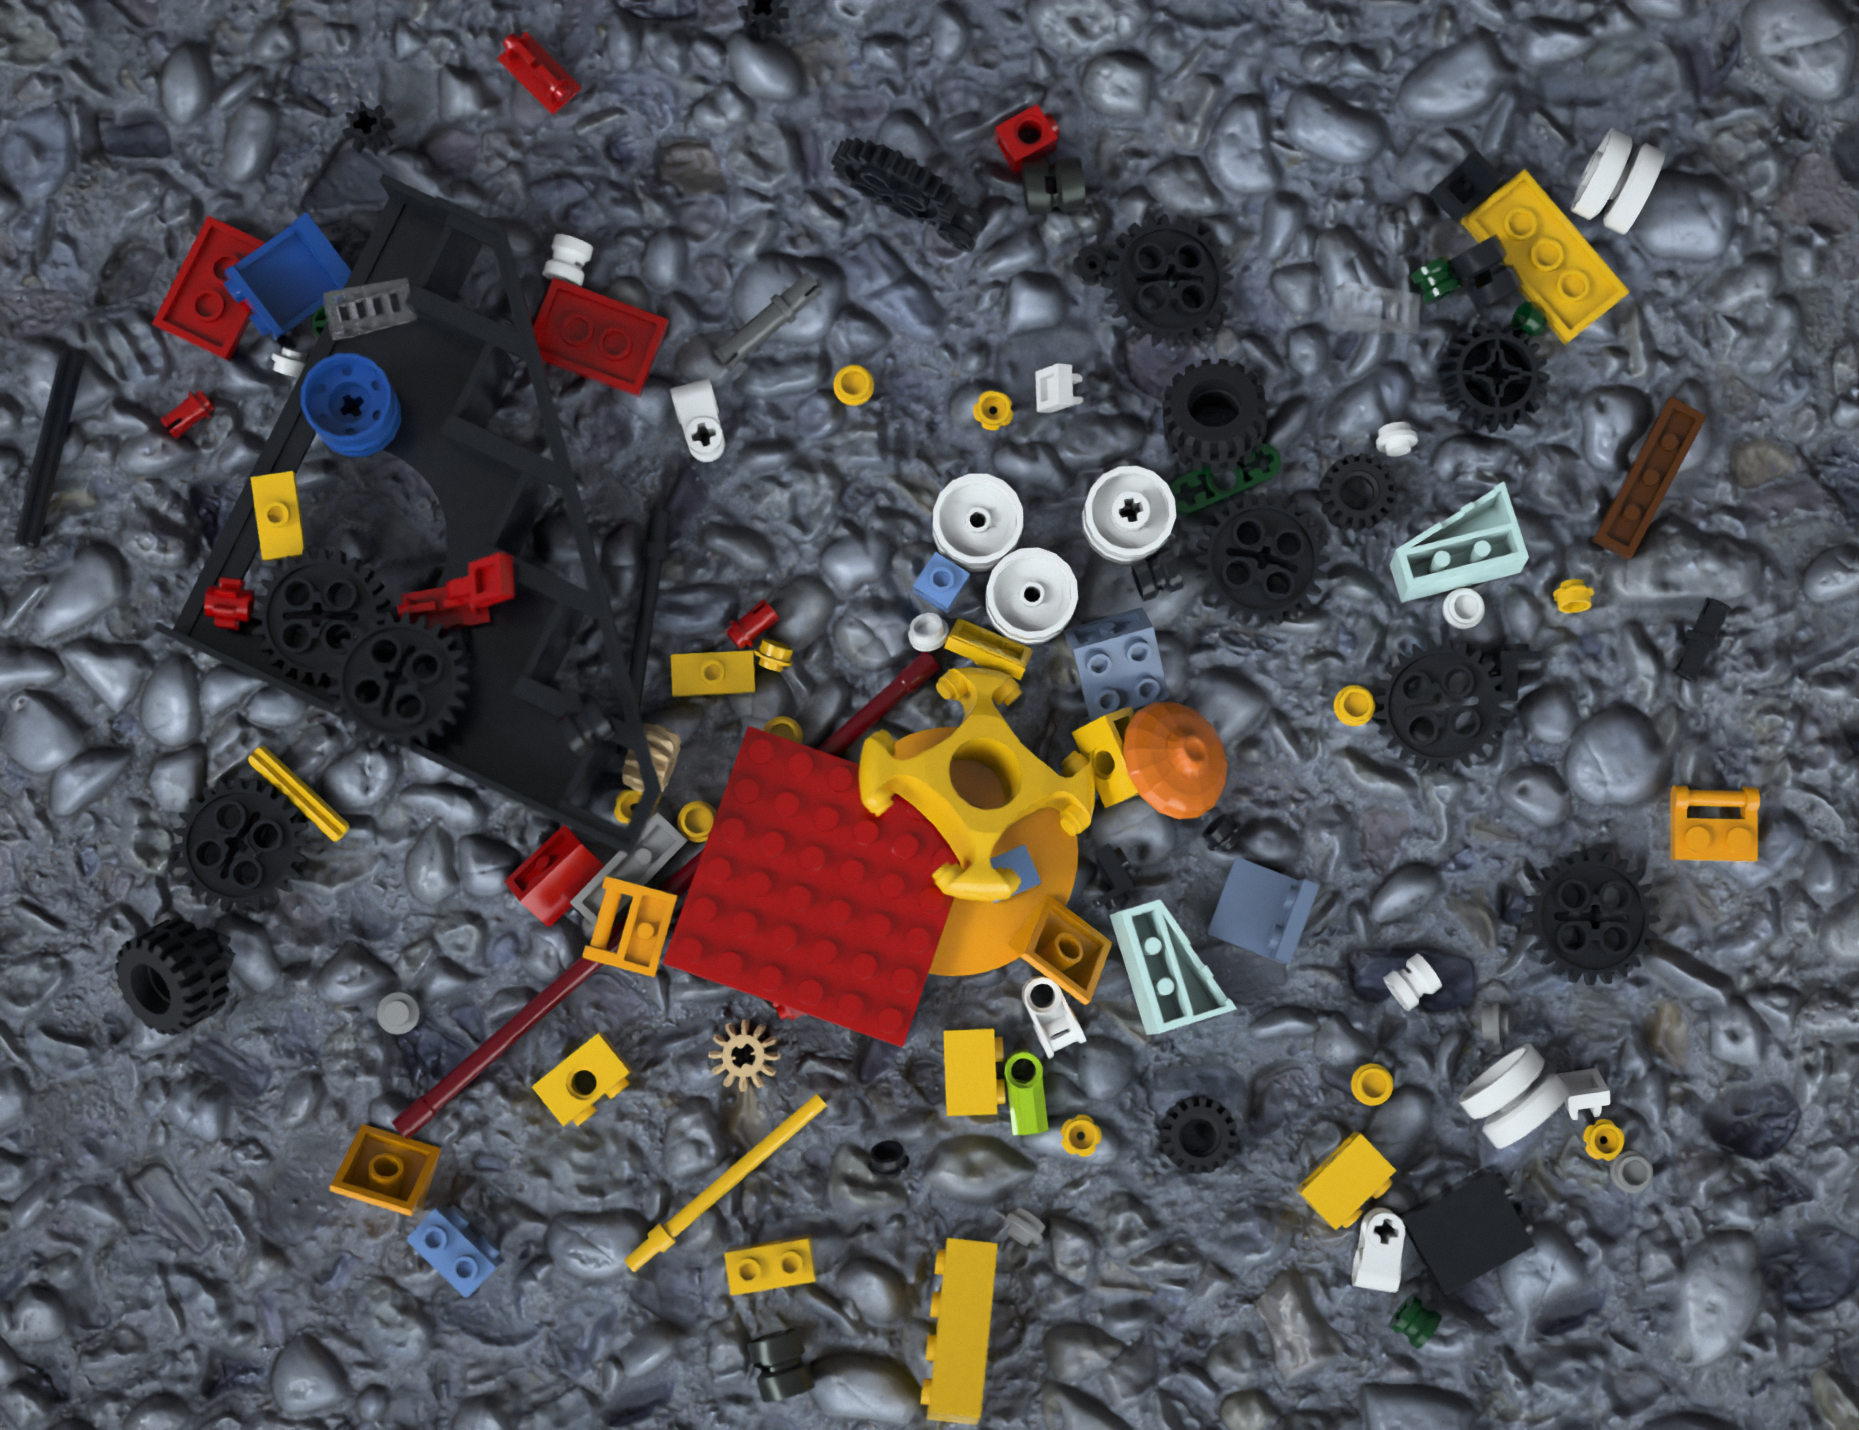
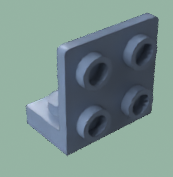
M1143 607L1064 629L1067 645L1076 662L1087 712L1092 721L1129 706L1132 709L1149 705L1152 702H1160L1169 698L1154 627Z
M1237 857L1233 860L1207 929V934L1276 962L1291 964L1320 885L1306 879L1296 880Z

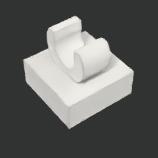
M1057 363L1036 371L1037 412L1052 413L1083 402V397L1073 396V384L1082 382V376L1072 373V365Z
M1597 1068L1556 1074L1570 1090L1564 1103L1572 1120H1578L1579 1109L1590 1108L1593 1116L1598 1117L1601 1114V1106L1610 1105V1090Z

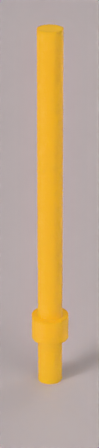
M816 1093L664 1225L659 1223L647 1233L649 1238L624 1259L628 1267L633 1272H636L659 1251L664 1253L676 1243L675 1237L825 1109L827 1104Z

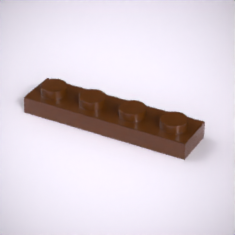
M1669 397L1665 401L1592 538V542L1626 560L1633 557L1707 415L1673 397Z

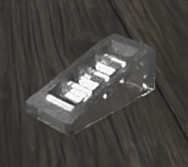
M407 278L323 292V305L332 341L416 320L417 316L405 304L410 293ZM389 294H397L401 311L393 312ZM380 297L384 314L376 315L373 298ZM363 301L366 317L359 318L355 303ZM346 306L349 320H341L340 307Z
M1345 281L1333 290L1331 327L1354 331L1416 335L1418 334L1421 294ZM1365 300L1370 301L1369 316H1364ZM1382 302H1387L1386 319H1381ZM1398 303H1403L1402 322L1397 321Z

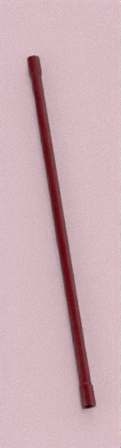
M923 651L898 673L896 679L816 749L839 757L906 696L915 692L941 669L940 665L928 652ZM704 848L657 890L678 895V898L683 895L691 886ZM628 915L611 930L606 950L618 952ZM581 956L430 1091L418 1097L392 1120L396 1130L405 1139L409 1140L433 1119L446 1103L604 963Z

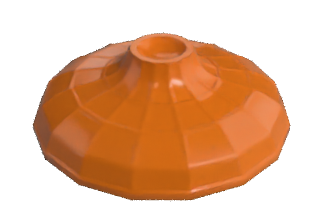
M1172 701L1152 702L1134 714L1125 730L1123 755L1128 776L1139 795L1156 811L1175 819L1198 818L1213 808L1226 785L1228 764L1223 743L1212 724L1195 709Z

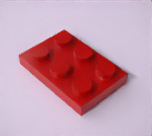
M208 215L152 324L156 328L230 362L251 321L249 317L254 313L244 300L238 304L223 285L228 280L224 272L228 267L234 266L266 242Z
M553 277L533 329L543 363L640 398L669 321L661 316Z

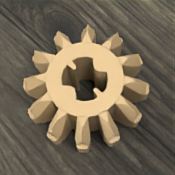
M644 723L663 792L678 761V754L681 750L680 735L661 725ZM629 749L622 768L623 784L643 793L644 786L635 752Z
M749 1019L742 1020L741 1035H738L732 1023L726 1024L725 1028L731 1039L727 1040L722 1035L716 1034L713 1040L723 1046L724 1049L723 1051H709L708 1055L712 1059H723V1064L717 1065L712 1069L714 1075L720 1074L726 1069L730 1072L724 1079L723 1085L729 1087L734 1082L736 1076L740 1077L739 1089L743 1092L748 1089L749 1076H751L757 1088L764 1086V1081L758 1071L761 1070L768 1076L773 1077L776 1074V1070L765 1064L766 1060L775 1061L781 1058L779 1052L766 1051V1047L777 1042L776 1036H771L762 1042L759 1038L765 1032L766 1026L759 1024L752 1035L750 1034L751 1024ZM749 1044L755 1050L751 1053V1055H756L755 1062L753 1064L746 1062L740 1066L735 1061L739 1056H734V1050L736 1047L742 1049Z

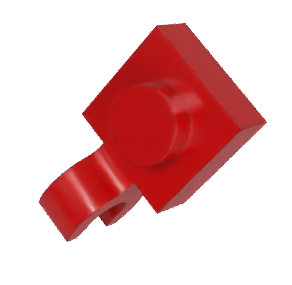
M499 552L468 563L469 576L453 579L446 583L447 599L454 600L463 597V604H471L483 608L513 598L512 556Z

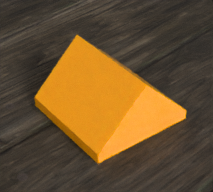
M1048 894L1042 899L1008 945L1021 958L1084 1005H1087L1092 999L1113 942Z
M361 1124L330 1185V1191L413 1216L423 1210L441 1154V1148L413 1139L407 1140L403 1136Z

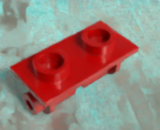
M526 31L518 37L512 33L503 41V46L506 50L497 60L553 116L582 89Z
M447 586L400 594L402 604H398L397 607L399 619L401 620L404 611L408 612L411 616L412 624L415 625L418 619L424 615L428 619V630L438 623L442 625L444 630H447L449 626L460 623L470 626L491 622L488 606L482 608L471 604H463V597L448 600Z

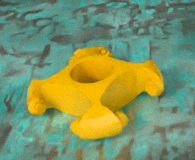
M964 667L949 669L936 683V689L943 698L954 701L959 700L963 705L965 713L963 721L952 736L912 759L901 761L892 757L895 754V741L886 730L881 729L865 739L859 766V788L862 805L871 813L880 816L894 803L890 798L894 793H897L915 806L934 824L952 848L961 865L960 867L957 862L952 866L948 862L945 863L932 875L935 879L934 883L944 894L975 901L1008 899L1018 890V886L1021 884V879L1011 868L997 867L994 869L991 866L990 854L992 848L1006 828L1040 808L1051 807L1060 811V824L1064 831L1071 836H1075L1090 826L1095 802V780L1092 762H1089L1082 753L1079 754L1074 750L1060 763L1064 768L1060 772L1063 775L1062 777L1022 745L992 701L993 699L998 705L1004 702L1009 706L1023 693L1019 689L1020 685L1012 678L1013 675L986 668ZM959 759H972L982 762L991 768L1003 785L1005 796L1003 807L1000 809L984 810L971 806L960 798L951 784L949 775L950 762Z

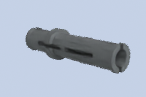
M807 272L804 273L797 282L780 296L777 294L773 295L770 298L772 303L717 349L715 348L713 353L730 372L736 364L786 322L793 323L797 319L795 315L818 295H821L823 291L819 286H816L817 283Z

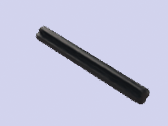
M62 349L60 351L14 539L16 544L23 547L38 548L40 545L85 360L84 355L75 350Z

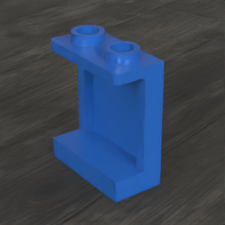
M306 212L294 220L292 225L237 264L228 267L224 272L228 280L223 285L238 304L244 300L254 314L249 318L264 338L270 334L276 341L313 315L323 304H327L342 293L352 271Z

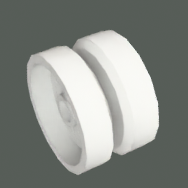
M1611 128L1592 155L1583 172L1571 205V212L1590 220L1600 213L1609 199L1603 215L1604 227L1624 235L1636 220L1656 182L1664 162L1665 151L1645 143L1636 149L1627 163L1632 149V138L1626 133Z
M1139 466L1117 467L1103 474L1091 487L1082 512L1083 533L1090 547L1106 560L1118 564H1131L1143 559L1146 560L1156 554L1171 533L1176 519L1175 498L1168 484L1154 471ZM1123 511H1130L1134 514L1135 520L1134 522H1128V517L1121 518L1120 514Z
M967 474L952 480L940 492L933 508V539L939 553L943 557L968 572H986L995 568L1004 556L1016 550L1023 530V508L1016 492L1004 480L989 474ZM979 517L985 519L984 526L980 528L973 527L970 523V520L977 521Z
M1038 547L1018 549L1004 556L992 570L985 593L986 613L993 627L1005 638L1022 645L1043 644L1057 637L1069 624L1078 601L1077 580L1070 566L1056 553ZM1032 589L1033 595L1039 593L1040 598L1035 602L1027 601L1024 597L1025 590Z
M1525 1044L1516 1048L1491 1065L1463 1091L1458 1099V1103L1471 1118L1479 1119L1488 1116L1482 1132L1498 1149L1509 1146L1535 1129L1569 1095L1570 1090L1556 1074L1548 1073L1539 1076L1545 1060L1532 1044Z

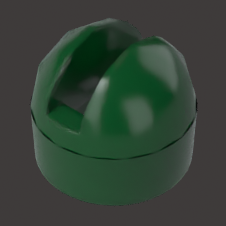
M1529 301L1524 302L1518 307L1511 320L1514 332L1518 334L1524 331L1528 332L1529 338L1537 337L1543 333V325L1547 323L1545 312Z

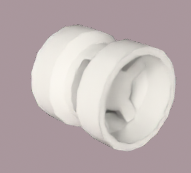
M554 235L551 245L553 258L545 263L543 276L550 280L554 277L582 287L585 277L582 267H584L585 262L591 259L593 246L572 236Z
M1418 953L1406 961V969L1400 971L1393 970L1383 977L1392 995L1406 1011H1410L1419 1004V999L1423 996V993L1433 994L1442 988V983L1434 970Z

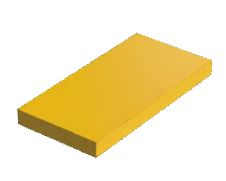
M1526 169L1522 170L1461 220L1463 226L1478 243L1495 234L1499 236L1508 253L1504 260L1505 263L1514 264L1524 282V285L1517 288L1527 301L1540 307L1545 312L1547 317L1546 324L1564 345L1630 292Z

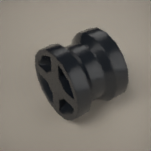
M959 204L950 224L940 225L937 234L951 246L970 253L976 245V235L985 230L988 222L975 210Z

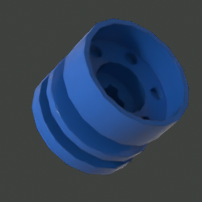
M337 353L320 360L308 372L301 387V407L308 423L332 451L347 457H367L382 451L395 438L401 425V404L386 374L371 359L356 353ZM354 405H357L362 412L358 417H354L349 410Z

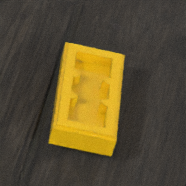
M289 471L251 477L262 560L264 562L286 559L288 555L293 558L302 557V550L306 549L296 473Z
M961 618L957 619L944 647L947 650L973 660L976 665L982 668L1011 674L1013 678L1021 680L1033 653V650L1027 646Z
M754 651L671 654L672 696L756 693Z

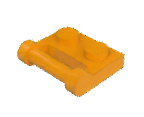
M1673 785L1670 792V860L1758 861V809L1760 805L1758 787H1743L1741 791L1690 790L1686 785ZM1688 806L1740 807V819L1687 818Z
M605 876L602 884L605 893L590 945H585L582 957L656 977L678 895ZM625 894L632 896L633 899L618 952L615 953L606 950L621 895Z

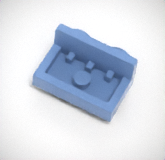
M442 1204L434 1208L407 1237V1242L464 1297H469L486 1278L491 1276L503 1264V1261L497 1256L501 1251L487 1236L482 1234L478 1237L467 1227L470 1220L461 1210L454 1205L448 1209Z

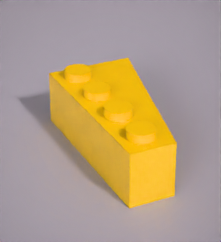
M947 1238L945 1249L937 1248L934 1274L942 1275L941 1291L932 1292L930 1317L937 1318L936 1335L928 1334L925 1360L933 1361L931 1378H923L921 1404L928 1405L927 1420L977 1425L981 1418L997 1243Z

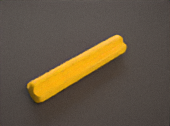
M260 746L252 752L248 758L250 765L268 782L277 787L281 794H287L290 802L298 807L332 841L340 840L350 828L348 822L267 747Z

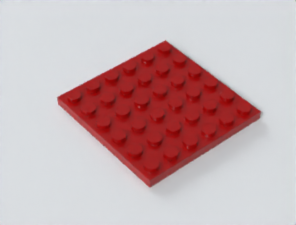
M748 726L663 964L903 1048L954 900V896L944 894L934 883L935 879L932 875L947 862L951 866L957 862L961 867L960 862L934 824L899 794L894 793L890 798L894 803L880 816L871 813L862 805L859 788V764ZM968 803V804L971 805V806H974V807H977V808H980V809H984V808H982V807H979V806H976V805H973V804Z

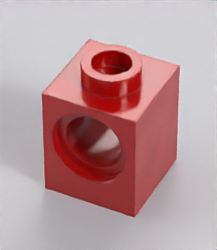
M1036 104L996 126L994 141L1015 174L1022 170V162L1038 161L1056 151L1057 135L1060 134V131L1052 115L1049 112L1043 114L1039 105ZM1031 130L1036 132L1040 139L1036 143L1027 144L1021 141L1018 135L1023 131Z

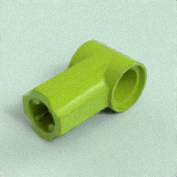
M1028 1049L1012 1051L1004 1062L1012 1135H1029L1049 1131L1042 1065L1035 1053ZM1021 1058L1029 1059L1035 1065L1033 1075L1026 1080H1018L1011 1074L1013 1063Z

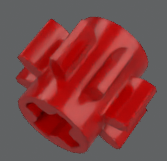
M220 577L219 586H208L205 595L204 612L206 617L215 618L214 626L239 630L240 621H251V613L254 611L255 604L253 599L254 591L244 589L245 581L237 578Z

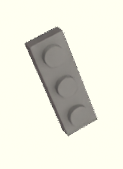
M657 811L650 819L633 856L619 851L570 903L595 926L605 889L602 888L605 876L644 886L688 840ZM621 895L616 914L633 898L632 896Z

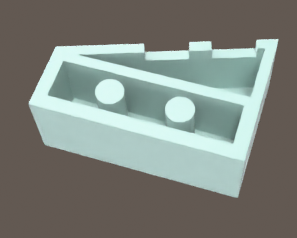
M1503 481L1483 497L1475 502L1468 503L1453 516L1441 523L1438 522L1395 550L1390 568L1401 603L1517 574L1522 571L1529 556L1505 482Z
M1160 899L1110 914L1146 1035L1159 1034L1237 1009L1231 999L1227 998L1213 979L1214 975L1207 965L1201 962L1190 946L1191 942Z

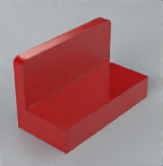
M564 824L504 882L519 902L542 923L550 927L573 906L570 901L605 865Z

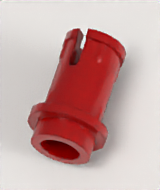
M200 389L194 394L192 391L188 392V398L165 416L160 417L165 427L182 418L180 423L169 430L176 439L180 438V435L204 417L210 419L212 417L210 413L216 409Z
M762 599L737 622L731 620L729 622L730 627L725 630V633L739 650L745 646L750 648L753 646L752 641L768 627L779 621V617L772 607Z

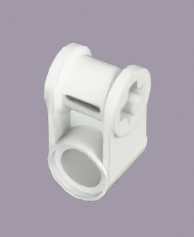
M710 378L671 388L670 392L679 424H682L685 439L692 456L702 462H712L718 459L725 449V439L718 418L719 410ZM703 433H708L710 437V445L702 446L700 435Z
M1041 975L1034 976L1026 981L1022 989L1023 1002L1034 1023L1033 1028L1048 1059L1054 1057L1055 1051L1076 1041L1080 1044L1086 1042L1079 1022L1071 1007L1068 1006L1058 984L1047 976ZM1041 983L1048 984L1053 992L1050 1003L1042 1007L1034 1005L1030 998L1033 987ZM1065 1029H1068L1067 1031H1065V1032H1063V1033H1060V1034H1058V1035H1056V1036H1054V1037L1051 1038V1036H1053V1035H1055V1034H1057V1033H1059V1032H1061V1031H1063V1030H1065Z
M1375 1207L1368 1210L1363 1216L1358 1248L1353 1261L1352 1285L1396 1293L1401 1277V1257L1405 1226L1402 1220L1387 1208ZM1385 1219L1392 1226L1391 1232L1385 1231L1382 1238H1380V1235L1374 1231L1375 1225L1381 1226Z

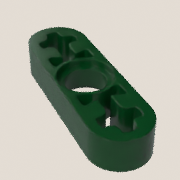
M1262 443V447L1258 452L1262 459L1269 457L1271 463L1267 466V473H1263L1260 468L1249 471L1246 477L1250 481L1244 483L1243 472L1237 464V469L1231 471L1235 477V485L1230 490L1224 491L1215 487L1210 467H1203L1202 472L1195 470L1177 478L1170 486V490L1175 498L1176 513L1184 516L1192 515L1270 481L1279 471L1281 465L1278 451L1273 446ZM1252 452V460L1245 465L1241 462L1242 468L1251 465L1256 459L1255 454L1258 453ZM1203 476L1205 488L1212 498L1207 499L1206 492L1203 491L1194 496L1192 499L1193 505L1188 506L1186 501L1178 502L1176 497L1181 491L1180 486H1185L1188 491L1196 489L1202 484L1198 478Z

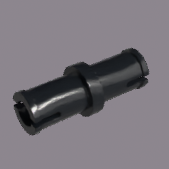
M1709 597L1705 599L1704 606L1693 629L1687 630L1684 636L1687 642L1675 668L1671 672L1675 676L1693 683H1697L1698 676L1710 651L1716 650L1719 644L1716 638L1727 614L1731 610L1729 605Z

